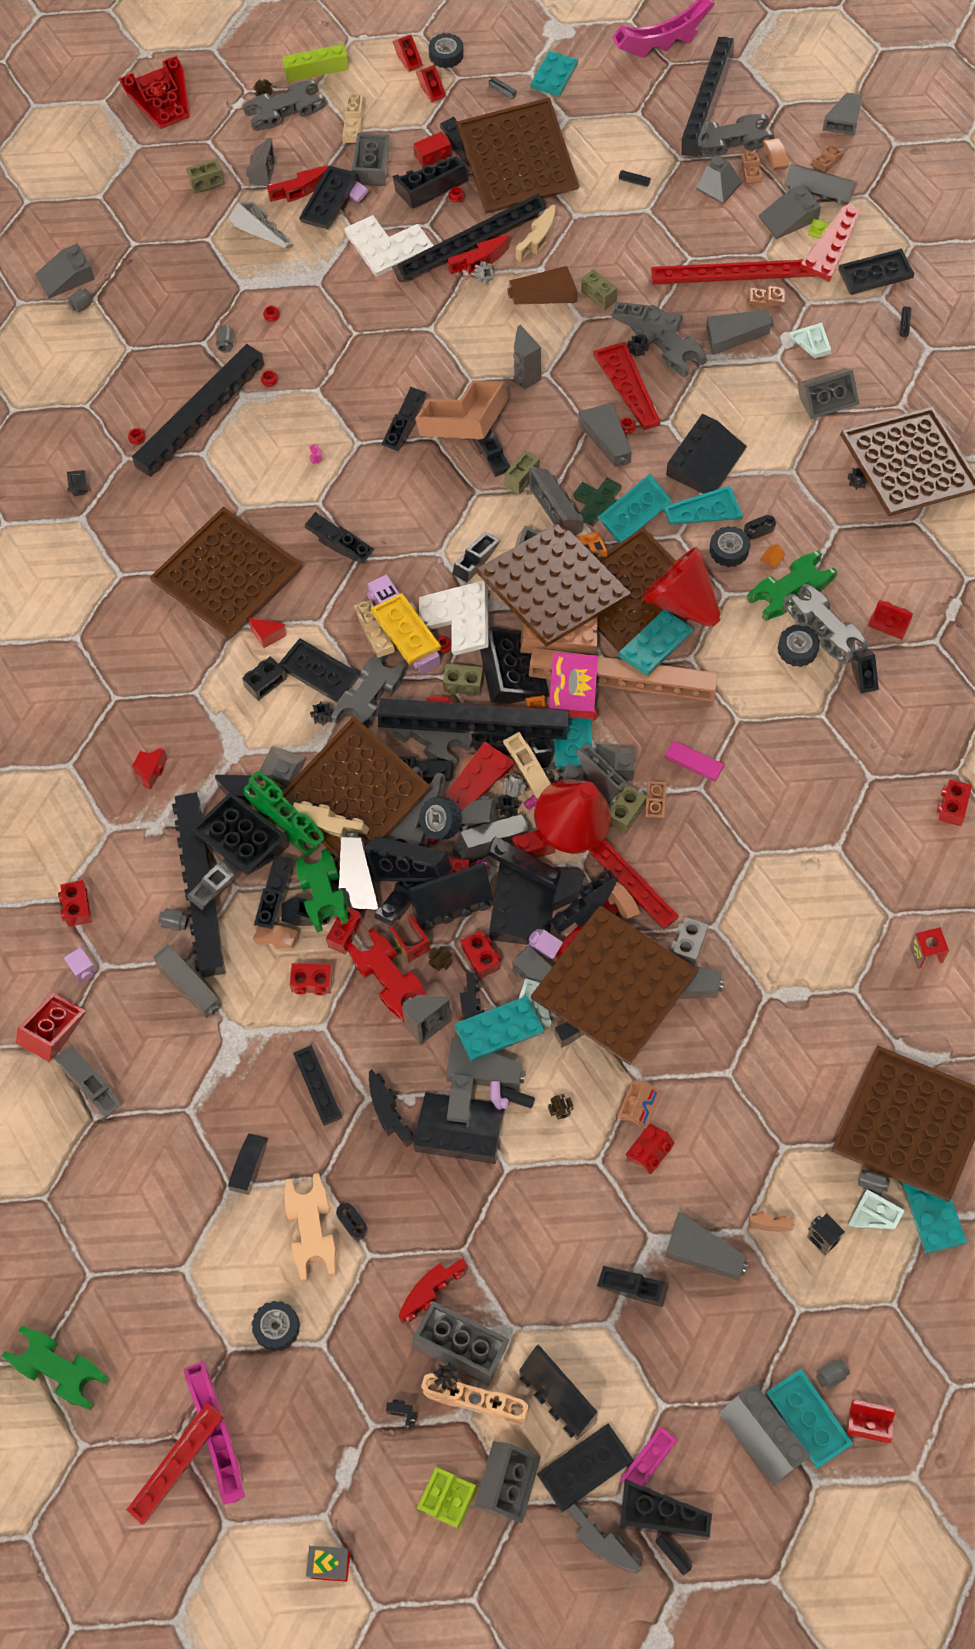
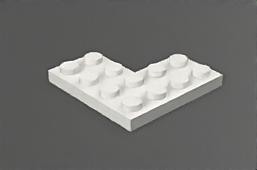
M373 215L344 228L345 234L375 277L393 270L392 266L434 246L418 224L388 237Z
M484 580L419 597V617L429 630L452 624V653L454 655L488 647V585Z

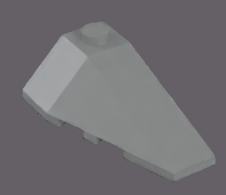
M254 202L237 203L228 218L236 229L243 230L285 248L293 247L292 241L282 231L275 228L277 225L267 219L268 215Z

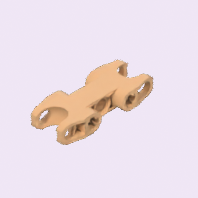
M319 1173L313 1174V1189L305 1195L295 1192L292 1179L285 1180L284 1200L288 1220L298 1219L301 1241L291 1242L293 1260L298 1268L301 1282L308 1281V1267L315 1260L324 1261L330 1277L336 1276L337 1254L333 1234L323 1236L320 1214L330 1213L327 1194Z
M433 1373L424 1376L421 1388L423 1389V1394L430 1400L485 1414L514 1425L526 1424L529 1406L524 1400L500 1392H490L461 1382H456L454 1385L455 1390L447 1388L444 1392L442 1384H440L437 1390L431 1391L428 1389L429 1386L435 1384L434 1381L438 1378ZM455 1391H458V1394L455 1393V1396H451ZM477 1394L481 1397V1401L476 1405L469 1402L470 1397ZM496 1403H499L500 1406H497V1409H494L493 1406H495ZM514 1408H519L523 1411L521 1415H513L511 1412Z

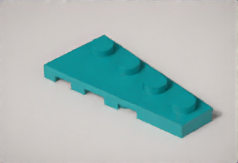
M730 485L664 506L663 508L669 525L738 520L743 518Z

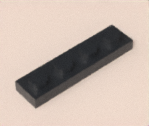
M496 836L491 840L487 852L488 856L552 890L557 887L561 875L560 870Z
M312 1045L294 1052L293 1055L323 1126L342 1119L340 1110Z

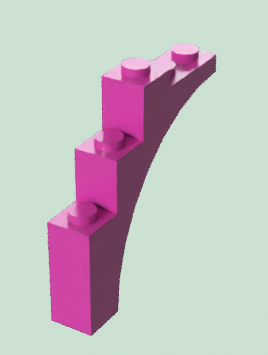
M696 0L679 15L654 26L639 28L621 25L612 38L619 49L645 58L653 46L667 51L676 39L690 43L699 32L697 26L713 8L715 3L713 0Z
M205 1361L184 1368L185 1380L197 1413L200 1412L206 1403H210L223 1415L221 1403ZM223 1419L208 1439L207 1445L215 1469L223 1505L238 1502L241 1498L245 1497L242 1469L233 1448L229 1429L225 1419Z

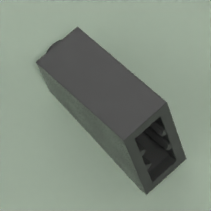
M846 93L825 116L823 131L855 136L863 95Z

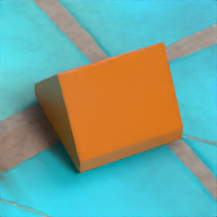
M779 544L771 545L760 560L776 568L784 558L785 553Z
M545 696L526 698V707L546 708Z

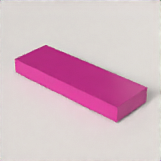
M676 741L672 742L665 754L666 759L716 782L724 768V764Z
M660 1426L620 1480L624 1482L626 1478L644 1486L678 1440Z

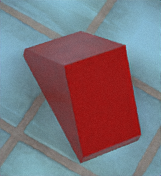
M249 618L251 631L263 648L268 647L287 635L286 627L283 623Z

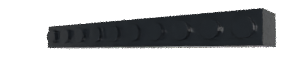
M718 37L682 136L681 155L698 157L734 55V38Z
M540 193L392 266L398 282L406 280L545 210L546 207Z
M246 344L132 456L135 467L149 477L158 472L161 466L166 461H169L172 455L181 449L189 438L195 435L197 430L203 427L246 382L250 381L257 371L262 369L264 365L262 353Z
M380 698L378 727L513 736L520 732L522 737L567 740L568 711Z
M197 792L174 796L175 803L172 804L173 813L178 818V820H175V828L177 832H180V837H177L179 849L182 848L183 853L179 855L181 866L185 867L182 877L183 882L187 883L188 889H184L186 901L189 900L187 898L188 894L210 872L207 845L191 832V828L202 819L200 799ZM215 898L203 910L190 901L187 912L188 917L192 918L193 924H190L191 936H195V942H192L194 954L197 953L198 960H195L196 971H200L202 978L226 974Z

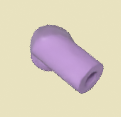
M490 1082V1099L499 1110L501 1108L507 1109L509 1102L507 1098H501L500 1082Z

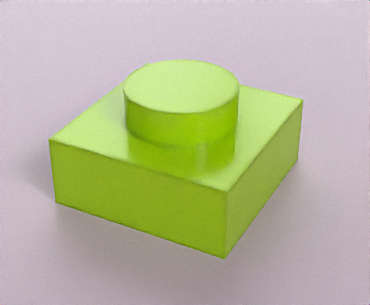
M813 219L808 236L820 239L828 228L829 223Z

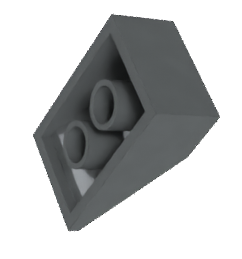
M357 133L352 172L357 173L358 178L356 181L360 184L386 186L389 134Z
M801 185L789 190L759 214V218L774 238L779 239L812 224L813 219L819 220L821 206L807 188Z
M78 243L61 250L35 273L49 299L95 280L91 266Z

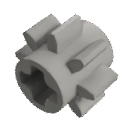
M481 261L480 266L475 265L476 268L473 274L477 277L476 281L482 280V283H487V279L493 280L492 276L495 271L491 268L492 264H486V262Z
M510 774L509 778L505 777L502 788L506 789L505 793L507 795L519 797L520 793L524 794L527 783L523 782L524 778L522 776Z

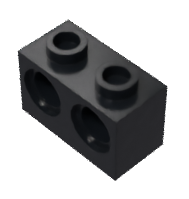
M271 656L266 660H262L252 671L246 672L244 677H242L244 687L257 701L261 700L286 680L285 670Z
M826 1213L823 1217L817 1216L811 1222L807 1238L825 1256L841 1241L845 1231Z

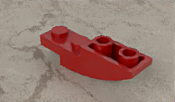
M328 165L298 172L295 179L268 185L267 192L270 202L286 198L287 203L313 193L326 172Z
M506 234L477 243L476 250L448 258L450 274L467 270L468 274L475 272V265H481V261L486 262V264L494 263L509 249V235Z
M463 1258L447 1269H444L442 1264L439 1263L421 1278L402 1305L398 1315L401 1324L412 1322L422 1310L428 1311L432 1301H437L435 1291H443L449 1286L448 1283L453 1279L457 1281L466 1275L465 1271L468 1270V1266Z

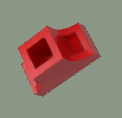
M157 748L151 753L140 750L132 764L134 773L141 776L145 788L152 789L158 776H161L163 773L164 765L168 758L165 750Z

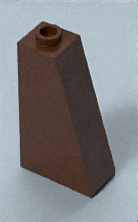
M567 266L509 280L507 293L509 298H512L514 304L577 302V289Z

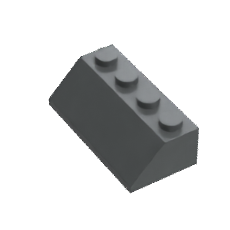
M790 164L785 185H788L790 190L804 185L812 196L814 193L820 194L819 198L829 200L831 197L836 199L835 202L844 205L845 202H850L858 183L857 181L796 164Z
M529 468V489L553 525L561 521L564 527L566 526L574 536L583 532L584 519L581 514L576 512L573 502L567 499L566 492L563 488L559 487L556 477L551 475L547 469Z
M432 1301L413 1336L412 1348L446 1365L448 1362H451L452 1368L458 1367L460 1372L489 1386L501 1362L509 1339Z
M755 1383L735 1397L719 1412V1415L773 1486L811 1456Z

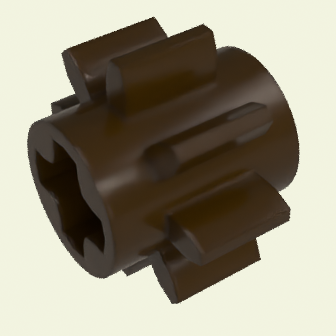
M259 79L253 87V90L256 91L254 95H271L273 89L270 87L272 83L267 79H263V81Z
M442 946L438 949L433 947L428 954L430 959L428 963L437 971L443 968L447 970L452 964V959H450L452 954Z
M564 1094L552 1097L550 1099L551 1104H548L550 1115H556L557 1119L569 1117L571 1115L570 1110L574 1109L571 1097L566 1099Z

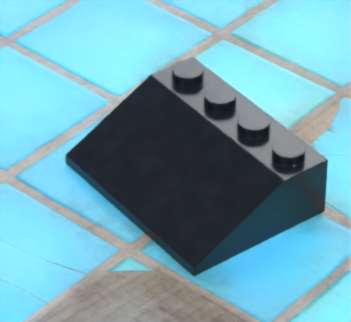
M702 413L668 461L666 476L702 494L717 490L738 462L747 446L719 421Z
M488 627V647L480 649L490 702L509 704L526 701V698L544 695L545 698L549 697L546 679L529 676L532 653L520 652L521 631Z
M232 792L225 796L191 828V832L247 876L272 862L274 855L279 856L288 848L287 835Z
M500 862L489 929L491 941L528 945L530 935L537 929L550 933V920L553 915L551 906L556 888L552 890Z
M485 863L409 888L412 910L421 930H430L438 924H448L455 918L461 916L468 917L473 912L478 910L485 911L493 906V895Z
M425 1092L413 1144L415 1152L496 1164L505 1109H497L493 1102L472 1099L467 1123L448 1121L447 1113L450 1096Z
M538 1344L519 1369V1374L521 1375L519 1380L526 1388L530 1386L535 1391L534 1397L541 1405L545 1403L550 1409L548 1413L556 1422L558 1420L561 1421L564 1425L562 1428L570 1438L574 1436L578 1440L597 1423L598 1411Z

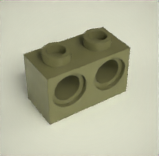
M217 159L186 168L188 180L194 193L225 184L223 172Z
M592 269L581 278V292L603 310H606L617 301V287L596 270Z
M525 450L504 474V486L519 495L529 484V468H539V458Z
M446 664L443 691L449 694L480 695L483 667Z
M626 786L623 791H619L615 804L609 806L611 813L610 825L627 834L645 807L647 796L629 786ZM626 800H633L634 802L627 803ZM622 814L624 817L618 818L616 815Z

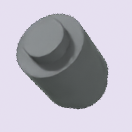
M86 288L80 289L67 298V305L71 311L79 312L91 303L90 301L93 300V297Z
M224 325L217 329L216 346L221 352H230L233 347L234 330Z
M166 908L164 912H160L158 922L161 923L162 928L181 931L186 930L189 917L184 912Z
M869 1169L867 1171L862 1170L858 1186L863 1187V1190H869L882 1195L883 1191H888L890 1180L886 1179L887 1175Z
M835 1359L819 1368L816 1378L822 1387L830 1389L846 1380V1376L850 1374V1371L842 1359Z

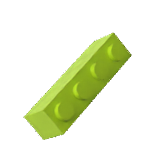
M344 44L282 56L287 82L349 69Z

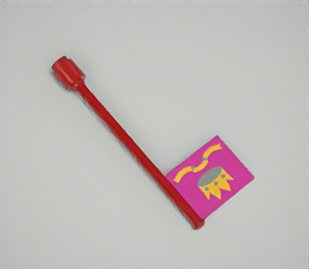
M553 653L550 710L568 711V718L593 719V721L597 719L598 714L594 708L598 655ZM431 696V698H426V701L453 703V701H450V697Z

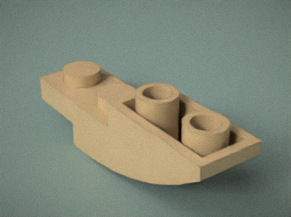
M352 93L347 94L342 135L343 143H356L357 133H361L363 94Z
M555 205L546 209L538 219L533 221L531 226L532 232L527 235L523 242L516 246V260L522 262L530 253L537 256L545 247L555 225Z
M371 600L354 605V609L373 653L379 658L393 653L395 650L388 635L371 613V608L374 606Z
M518 732L505 739L503 743L522 773L530 790L538 800L543 790L551 783L529 745L526 744L522 735Z
M302 801L301 804L294 803L293 805L299 813H305L320 830L341 838L349 832L363 835L368 834L369 828L363 823V820L353 818L352 821L346 820L345 817L332 812L329 806L320 804L319 807H316L305 801Z

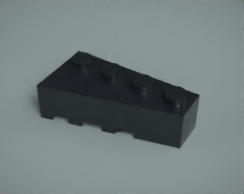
M455 156L436 162L435 166H423L422 170L413 172V170L406 172V175H394L393 181L395 191L413 209L467 181L465 164Z
M376 836L364 848L375 881L429 882L446 876L452 869L447 852Z
M625 1478L619 1528L709 1540L712 1520L711 1513L675 1500L670 1496L663 1495Z

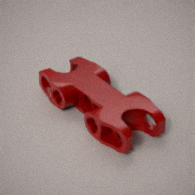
M371 928L368 930V933L374 945L370 950L360 951L350 943L346 946L347 951L356 969L365 979L373 974L384 987V990L378 993L381 1001L391 1013L404 1023L403 1003L411 997L426 995L421 982L412 971L404 976L391 961L398 956L396 951L385 937Z

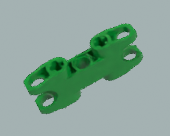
M814 551L796 559L789 567L791 573L777 581L773 576H769L760 581L748 593L747 600L749 603L759 600H765L770 603L762 615V618L767 621L788 612L783 605V600L788 594L798 596V591L804 584L811 585L820 592L836 578L838 571L835 568H830L826 571L817 570L814 566L821 560L822 553ZM789 600L790 605L793 607L795 604Z
M261 772L253 774L248 780L249 784L243 789L247 799L260 813L268 815L285 831L287 840L303 854L310 856L324 840L323 832L305 813H299L282 796V790L265 774ZM261 778L264 781V785L261 786L259 783L254 782V779ZM249 788H252L257 796L251 795ZM280 811L285 812L287 816H282ZM311 832L317 833L319 840L316 841L312 837ZM305 841L309 846H312L313 848L311 850H306L303 847V842Z
M327 848L321 851L322 858L315 864H306L303 857L297 858L296 872L302 890L311 888L313 899L304 901V904L317 933L323 930L322 923L330 916L339 917L342 924L348 923V906L342 889L333 892L331 881L339 879V873L334 859Z
M21 1325L18 1331L28 1338V1350L18 1356L4 1351L2 1357L15 1370L33 1381L41 1372L58 1382L59 1384L53 1392L54 1394L72 1405L91 1411L94 1405L84 1398V1385L91 1380H97L107 1385L111 1379L103 1374L92 1362L78 1354L72 1363L53 1353L58 1342L40 1331Z

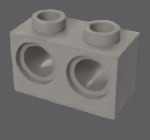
M686 917L684 923H680L676 934H679L677 941H673L670 951L695 966L707 933L708 924ZM693 930L696 932V934L690 935L687 933V931ZM687 947L690 949V951L683 952L681 951V948Z

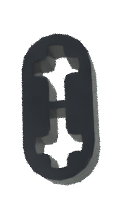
M771 515L754 519L744 525L743 532L747 533L750 540L757 539L775 530L776 519Z
M340 1204L336 1210L338 1220L353 1239H363L368 1232L366 1223L351 1204ZM342 1210H351L349 1214L352 1219L348 1220L346 1216H342ZM354 1222L358 1227L363 1226L361 1228L362 1233H353L355 1231L352 1225Z

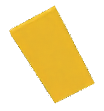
M402 593L371 608V613L409 665L441 650L439 642Z

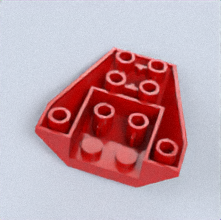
M177 55L163 60V68L136 78L134 73H130L118 78L125 94L160 129L190 118L184 69ZM161 81L166 85L167 90L161 96L153 95L151 93V85Z

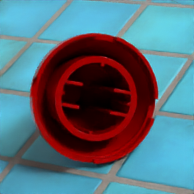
M697 546L690 549L672 564L668 571L661 578L659 577L642 596L648 604L707 627L710 625L714 627L721 620L719 618L721 616L720 608L702 552Z
M565 779L550 784L540 794L534 808V822L542 833V838L550 846L561 852L580 854L585 853L586 850L596 848L604 840L610 828L611 813L606 799L593 783Z

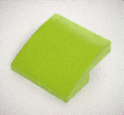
M435 1467L417 1509L460 1530L478 1487L456 1477L454 1474Z

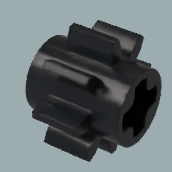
M641 335L632 336V340L627 341L629 352L635 357L644 356V351H648L647 338L644 339Z
M853 468L852 473L848 474L849 486L855 487L856 490L858 488L865 489L868 481L860 468Z
M320 701L319 704L312 705L314 711H311L310 715L311 718H314L315 724L320 723L324 726L327 722H332L330 716H332L333 709H330L329 703L324 704Z
M550 764L548 771L543 769L547 778L551 771L558 774V777H555V781L548 778L550 783L560 781V776L564 775V773H559L560 766L553 769L552 764Z
M507 794L503 797L499 796V803H496V809H500L499 816L504 815L509 818L512 814L517 815L516 809L519 808V802H515L516 797Z
M451 1362L444 1366L439 1364L440 1368L438 1371H433L434 1376L438 1378L434 1381L435 1385L439 1386L442 1384L444 1392L447 1388L455 1390L454 1385L456 1382H461L460 1378L456 1376L460 1372L458 1367L452 1369ZM448 1374L450 1378L446 1380L444 1375Z

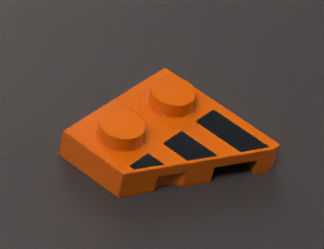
M598 532L575 536L590 552L601 553L602 557L607 556V549Z

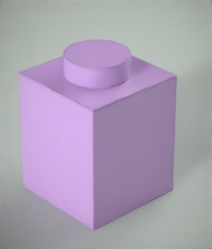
M537 929L530 935V942L527 946H530L543 957L553 959L563 942L547 931Z
M81 947L64 957V960L79 982L90 979L96 973L93 964Z

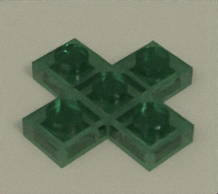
M607 477L598 489L582 482L573 493V499L585 504L579 513L582 515L584 522L594 526L599 520L597 517L617 501L614 498L622 489V485Z

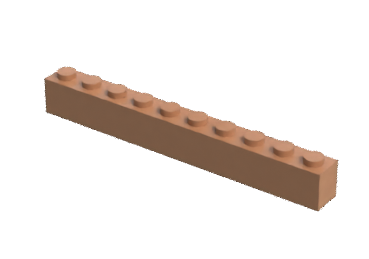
M533 648L529 676L551 679L553 653H580ZM598 656L596 686L713 702L718 673L659 665L649 676H646L624 660Z

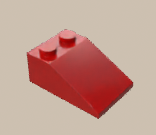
M52 992L18 1027L16 1044L50 1062L62 1049L86 1010Z

